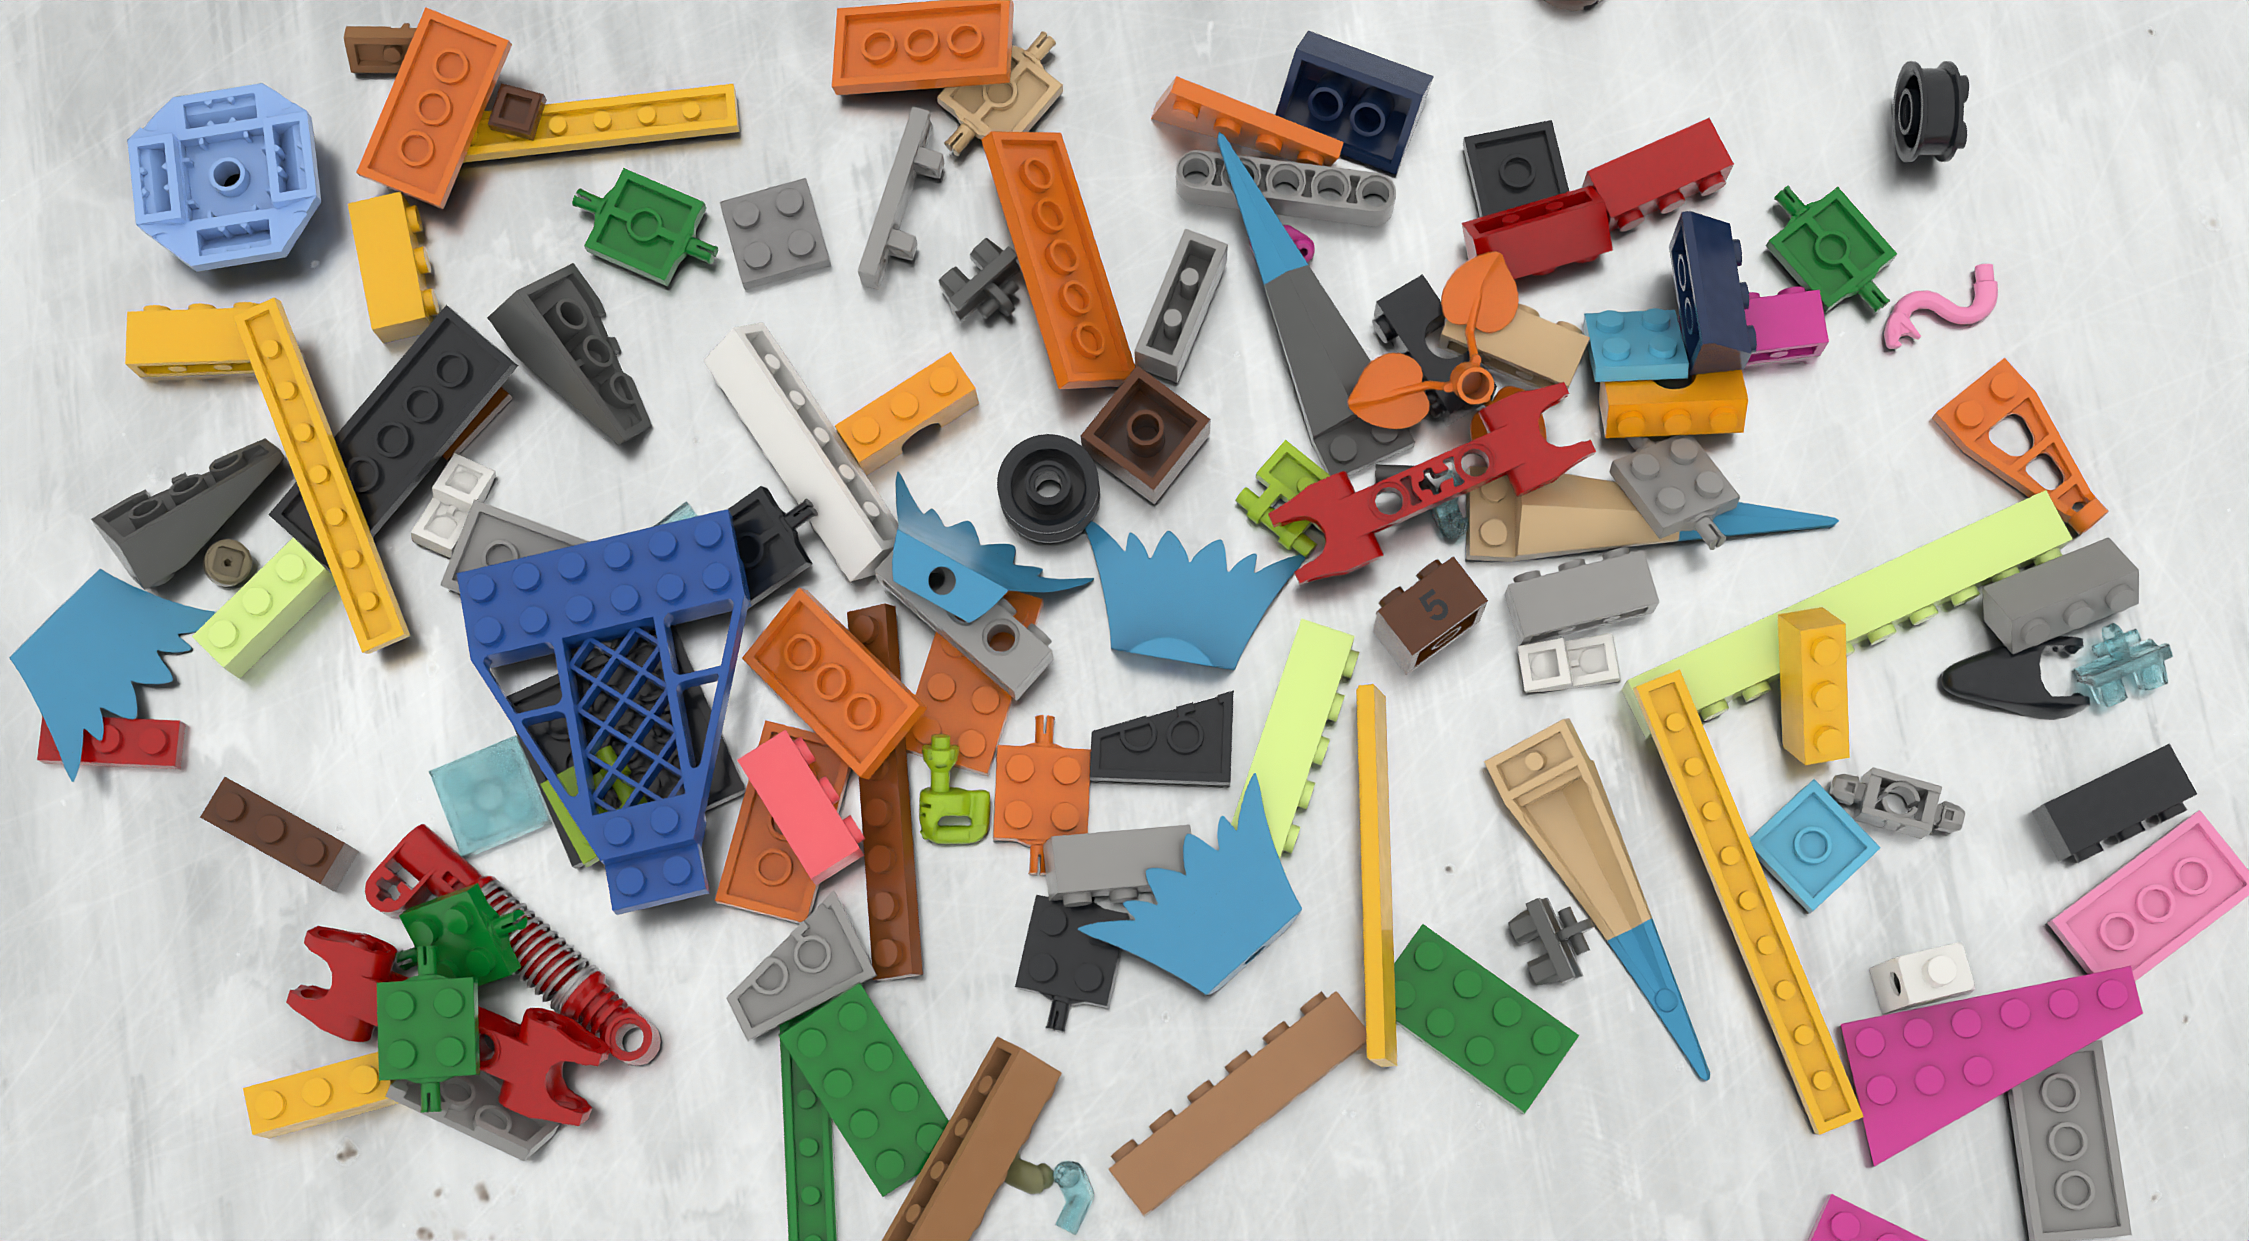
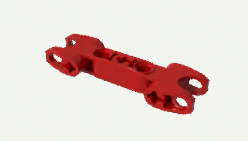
M1561 382L1544 388L1517 392L1483 408L1478 413L1488 434L1363 490L1355 492L1347 472L1342 471L1307 486L1291 500L1268 513L1274 528L1296 521L1307 520L1317 524L1324 533L1326 544L1323 552L1313 561L1294 571L1299 585L1332 576L1346 575L1384 557V553L1375 536L1376 533L1501 477L1508 476L1516 496L1519 497L1555 482L1569 469L1594 455L1596 450L1591 439L1570 446L1558 447L1548 443L1540 434L1538 424L1540 415L1570 394L1565 383ZM1472 453L1482 456L1486 461V472L1476 477L1468 475L1462 469L1461 460L1463 457ZM1452 463L1453 475L1460 484L1459 486H1454L1452 477L1440 484L1439 494L1433 495L1430 489L1421 490L1419 486L1424 482V474L1430 473L1433 479L1440 478L1446 475L1449 470L1445 464ZM1382 492H1394L1400 497L1402 507L1397 513L1391 515L1384 514L1376 507L1375 500Z
M316 926L308 930L304 944L311 952L317 954L328 963L332 972V986L330 989H324L314 985H300L295 990L289 991L286 1003L325 1032L348 1041H369L372 1038L375 1026L378 1027L377 983L397 982L408 979V977L392 971L397 949L386 941L366 933H355L323 926ZM478 1006L480 1070L503 1079L498 1096L499 1103L514 1112L534 1119H543L580 1126L589 1120L592 1106L588 1104L587 1100L578 1096L567 1087L562 1076L563 1063L567 1061L585 1066H599L604 1060L607 1061L611 1047L575 1020L548 1009H526L520 1025L504 1016ZM485 1034L494 1042L495 1051L486 1044Z

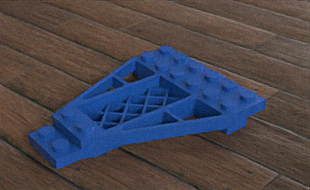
M725 509L457 573L470 660L599 860L605 865L612 911L616 915L709 894L702 853V844L707 825L705 812L748 607H752L745 568L739 556L730 511ZM732 611L721 666L679 675L671 625ZM656 630L657 638L646 631ZM625 637L616 651L601 643ZM639 637L656 646L642 668L625 658ZM594 647L611 657L597 678L580 669ZM579 648L574 657H572L571 649ZM555 653L562 692L560 702L552 706L517 713L494 678L490 668ZM660 661L665 682L652 674ZM620 664L637 673L623 695L606 685ZM576 675L592 684L581 701ZM647 680L664 690L650 711L633 702ZM718 681L701 763L696 767L683 691L690 687ZM601 691L618 700V703L604 722L587 712ZM668 704L673 726L659 718ZM628 707L645 717L631 739L614 729ZM566 718L578 786V794L576 796H571L529 732L528 727L530 725ZM583 718L600 728L589 745L587 744ZM654 724L672 734L658 756L641 746V743ZM609 734L626 744V747L612 767L595 757V754ZM676 748L681 770L667 762ZM636 751L653 761L639 783L621 773ZM591 762L608 772L596 790ZM662 768L681 778L668 798L664 799L648 790ZM616 779L621 780L634 789L623 807L618 810L602 801ZM644 795L653 800L652 802L638 805ZM598 806L607 812L599 814Z

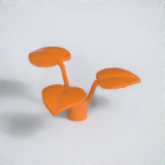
M1492 251L1469 259L1451 274L1443 288L1441 296L1443 315L1451 323L1458 325L1467 324L1465 335L1470 355L1469 362L1457 365L1451 373L1450 381L1422 382V369L1413 358L1394 352L1378 356L1364 368L1347 400L1348 407L1354 414L1375 426L1388 429H1403L1417 424L1428 414L1430 405L1424 390H1442L1447 393L1453 391L1469 404L1483 403L1485 407L1517 392L1525 391L1519 387L1506 386L1500 389L1493 400H1491L1490 396L1494 391V380L1492 375L1480 366L1481 357L1478 354L1474 335L1475 327L1486 333L1497 332L1503 329L1512 321L1518 309L1517 286L1501 253ZM1479 411L1474 414L1470 423L1471 441L1488 434L1478 413ZM1541 414L1538 424L1540 434L1546 440V427L1543 414Z

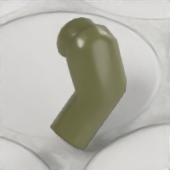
M1018 1151L1008 1169L1005 1182L1028 1194H1040L1043 1189H1048L1053 1185L1054 1173L1052 1168L1046 1163L1035 1165L1022 1160Z

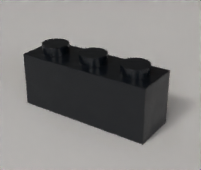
M2169 743L2044 803L2033 810L2032 813L2058 861L2060 862L2074 855L2077 863L2104 851L2100 844L2103 840L2115 835L2119 843L2144 832L2145 828L2142 822L2155 815L2158 816L2162 823L2187 811L2183 802L2197 795V792Z

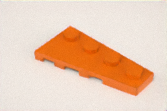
M1178 76L1175 77L1156 102L1151 117L1153 120L1217 139L1220 132L1230 143L1304 164L1331 167L1339 159L1344 143Z

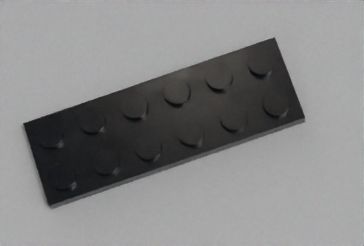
M447 305L334 437L372 538L518 367L506 354ZM296 482L269 513V516L329 568Z

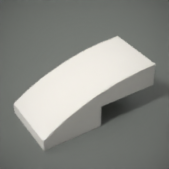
M454 453L432 487L433 498L411 531L412 542L451 558L473 501L485 502L496 476L495 470Z
M1612 633L1569 641L1559 638L1517 646L1524 691L1526 693L1572 689L1621 681L1616 646Z

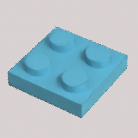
M1653 308L1646 311L1617 312L1607 310L1600 313H1584L1583 330L1585 336L1590 337L1587 348L1595 382L1688 378L1689 362L1675 310Z
M1815 779L1749 838L1758 860L1809 914L1881 848Z

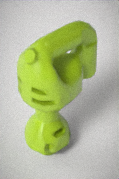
M934 734L931 737V745L926 744L922 746L923 760L931 770V787L922 789L919 794V820L922 829L920 833L925 840L929 839L938 844H971L981 840L988 832L990 824V793L986 790H966L958 787H949L950 770L958 760L960 747L954 744L950 745V735ZM944 816H967L971 820V825H938V822Z

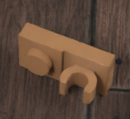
M404 23L401 28H391L388 26H346L343 38L351 73H398L417 28H410L409 23Z

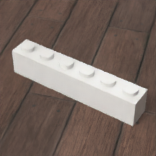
M762 322L734 327L703 360L714 376L716 384L724 391L738 412L740 420L748 427L762 448L764 456L772 463L786 484L790 495L795 498L798 504L802 503L805 499L810 500L813 504V508L816 509L818 515L812 517L809 521L814 531L821 537L835 558L840 570L845 573L850 582L875 575L874 570L894 549L898 522L765 324Z

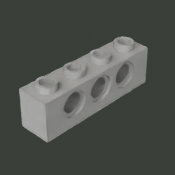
M893 551L874 570L879 583L1016 701L1054 660L1052 649L1048 647L1052 643L1051 639L1036 625L1031 623L1026 628L1013 616L1017 613L1016 609L1003 597L985 614L968 623L967 621L957 619L954 614L894 582L892 573ZM937 567L932 570L931 573H939L945 577L943 586L934 592L939 595L950 593L956 584L954 573L947 567ZM1006 632L1015 638V642L1007 651H995L989 646L990 640L994 635Z

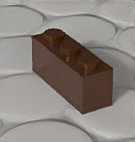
M227 777L223 778L200 816L205 821L334 892L359 852L345 842Z

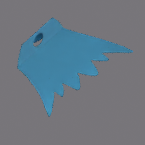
M897 472L895 487L898 528L892 558L893 581L968 623L989 611L1008 590L1043 593L1055 592L1081 586L1094 580V578L1055 579L1039 577L1037 575L1043 571L1042 568L1014 565L1013 561L1016 553L1014 545H980L976 529L970 521H963L953 526L945 527L934 509H930L923 514L915 503L901 474ZM937 567L949 568L956 578L954 589L946 595L935 593L929 586V575Z
M1091 521L1085 528L1101 578L1108 614L1111 649L1235 670L1249 638L1275 596L1305 560L1303 555L1288 557L1254 573L1257 554L1253 553L1240 560L1228 572L1225 547L1221 539L1205 546L1189 562L1184 547L1171 531H1167L1162 536L1153 556L1149 558L1142 542L1131 532L1128 535L1126 551H1124L1095 522Z
M99 569L9 657L26 683L49 728L71 782H74L80 766L83 729H86L97 740L101 741L103 739L104 725L100 708H104L123 718L135 719L137 717V701L131 681L142 684H165L173 681L169 669L157 654V650L171 653L190 651L192 649L191 646L180 638L178 634L197 632L216 613L215 611L202 610L166 600L134 587Z
M1256 773L1251 777L1245 791L1237 830L1234 829L1224 816H1221L1219 819L1217 830L1219 850L1214 849L1195 835L1187 834L1183 844V861L1186 875L1163 868H1148L1146 870V878L1157 900V905L1144 901L1123 902L1124 907L1135 920L1097 922L1079 927L1078 930L1159 966L1191 984L1205 995L1212 994L1225 986L1280 937L1302 911V907L1289 884L1273 844Z

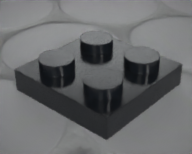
M1552 120L1464 137L1463 148L1480 217L1569 192Z

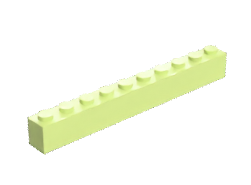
M2047 490L1635 676L1627 680L1621 690L1646 739L1652 737V734L1633 688L1679 669L1698 715L1701 714L1704 721L1712 719L1729 710L1727 702L1742 695L1746 702L1756 699L1771 690L1769 683L1780 678L1778 614L1823 607L1846 623V656H1849L1855 652L1852 645L1867 638L1871 645L1881 642L1897 633L1894 626L1910 619L1913 626L1920 624L1938 614L1937 606L1948 601H1952L1954 607L1962 605L1979 596L1980 592L1977 588L2017 574L2020 572L2019 569L2029 564L2035 563L2037 566L2062 556L2060 550L2072 540V537Z

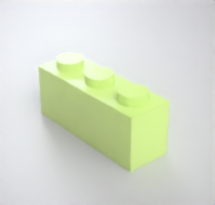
M292 538L192 637L224 669L240 679L336 585L333 575L296 539Z

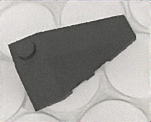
M572 263L516 290L487 318L511 352L620 445L647 430L652 424L633 378L623 373L616 354L621 349L616 337H608L601 320V317L605 314L602 303L578 268Z
M264 438L215 459L210 464V471L207 473L187 476L186 472L171 479L173 485L169 489L151 497L145 489L131 495L91 520L128 574L144 590L150 586H160L171 580L175 572L184 567L285 457L279 448Z

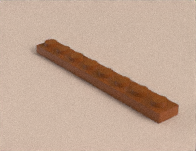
M884 603L847 612L848 630L901 681L896 606ZM904 736L869 780L859 777L862 831L865 837L863 846L872 966L877 974L873 980L888 981L923 975L906 740Z

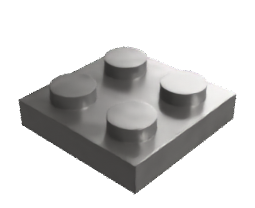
M806 178L720 202L744 289L831 265Z

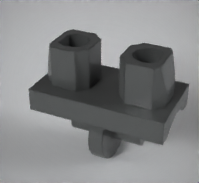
M985 238L970 253V259L981 270L977 275L969 280L955 266L939 279L940 288L949 300L951 313L960 323L977 308L986 319L997 309L1007 317L1015 311L1009 298L1020 289L1011 279L1020 271V266L1016 262L1018 259L1017 254L1010 246L1003 251L998 245Z
M1537 898L1526 903L1527 910L1514 917L1508 924L1519 945L1541 937L1546 948V954L1527 962L1535 984L1542 985L1559 980L1561 983L1570 982L1584 976L1568 940L1571 941L1577 956L1589 951L1590 949L1583 933L1594 928L1591 918L1577 922L1571 907H1567L1558 911L1564 929H1562L1548 898Z

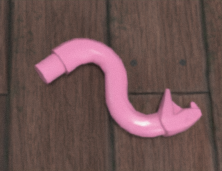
M1980 264L1974 267L1976 283L1973 284L1975 298L1972 305L1968 307L1957 306L1939 293L1928 290L1914 291L1899 299L1885 325L1884 339L1887 348H1900L1902 344L1898 340L1902 336L1920 339L1921 335L1910 321L1912 312L1917 309H1930L1945 320L1960 325L1973 324L1987 317L1996 306L1998 297V283L1994 279L1993 264Z

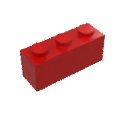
M1709 117L1587 171L1582 188L1591 185L1605 201L1610 231L1619 228L1621 232L1638 226L1645 220L1644 216L1657 210L1665 214L1679 208L1686 202L1685 198L1700 192L1702 196H1706L1718 191L1726 185L1725 180H1727L1734 163Z
M1591 185L1461 223L1468 260L1480 254L1497 251L1503 255L1513 279L1531 274L1546 275L1553 272L1558 266L1572 262H1590L1597 259L1600 254L1613 251L1605 201Z

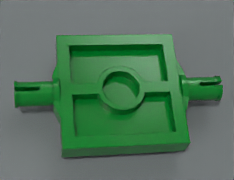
M623 168L615 186L604 198L584 191L581 188L576 191L577 196L574 195L573 206L595 214L594 227L584 245L587 252L663 285H669L679 263L688 254L710 265L714 262V257L717 256V246L696 238V229L707 209L703 201Z
M1789 185L1774 197V200L1783 207L1791 216V219L1784 229L1769 239L1766 247L1798 284L1805 288V291L1820 290L1824 313L1828 312L1844 298L1854 296L1857 293L1873 309L1874 313L1879 312L1881 308H1884L1890 302V299L1876 286L1873 279L1881 269L1895 259L1897 253L1839 187H1836L1821 200L1807 205L1799 199Z
M473 884L410 907L399 915L415 947L399 951L396 957L397 963L405 961L399 966L402 970L418 966L416 947L437 946V975L449 978L476 977L478 986L510 976L522 966L510 945L508 933L525 929L528 923L527 916L519 919L525 914L520 909L499 916L489 905L479 884Z
M437 946L416 947L418 976L410 977L404 981L377 983L379 1081L405 1079L414 1083H421V1113L442 1112L440 1082H445L456 1076L480 1075L478 981L476 977L449 978L437 975Z

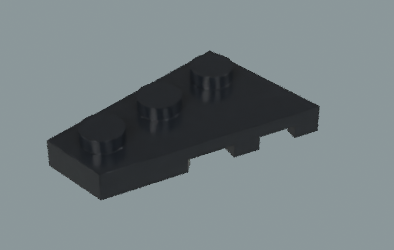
M1234 690L1194 704L1191 702L1177 706L1176 709L1149 717L1142 716L1092 731L1090 780L1230 786Z

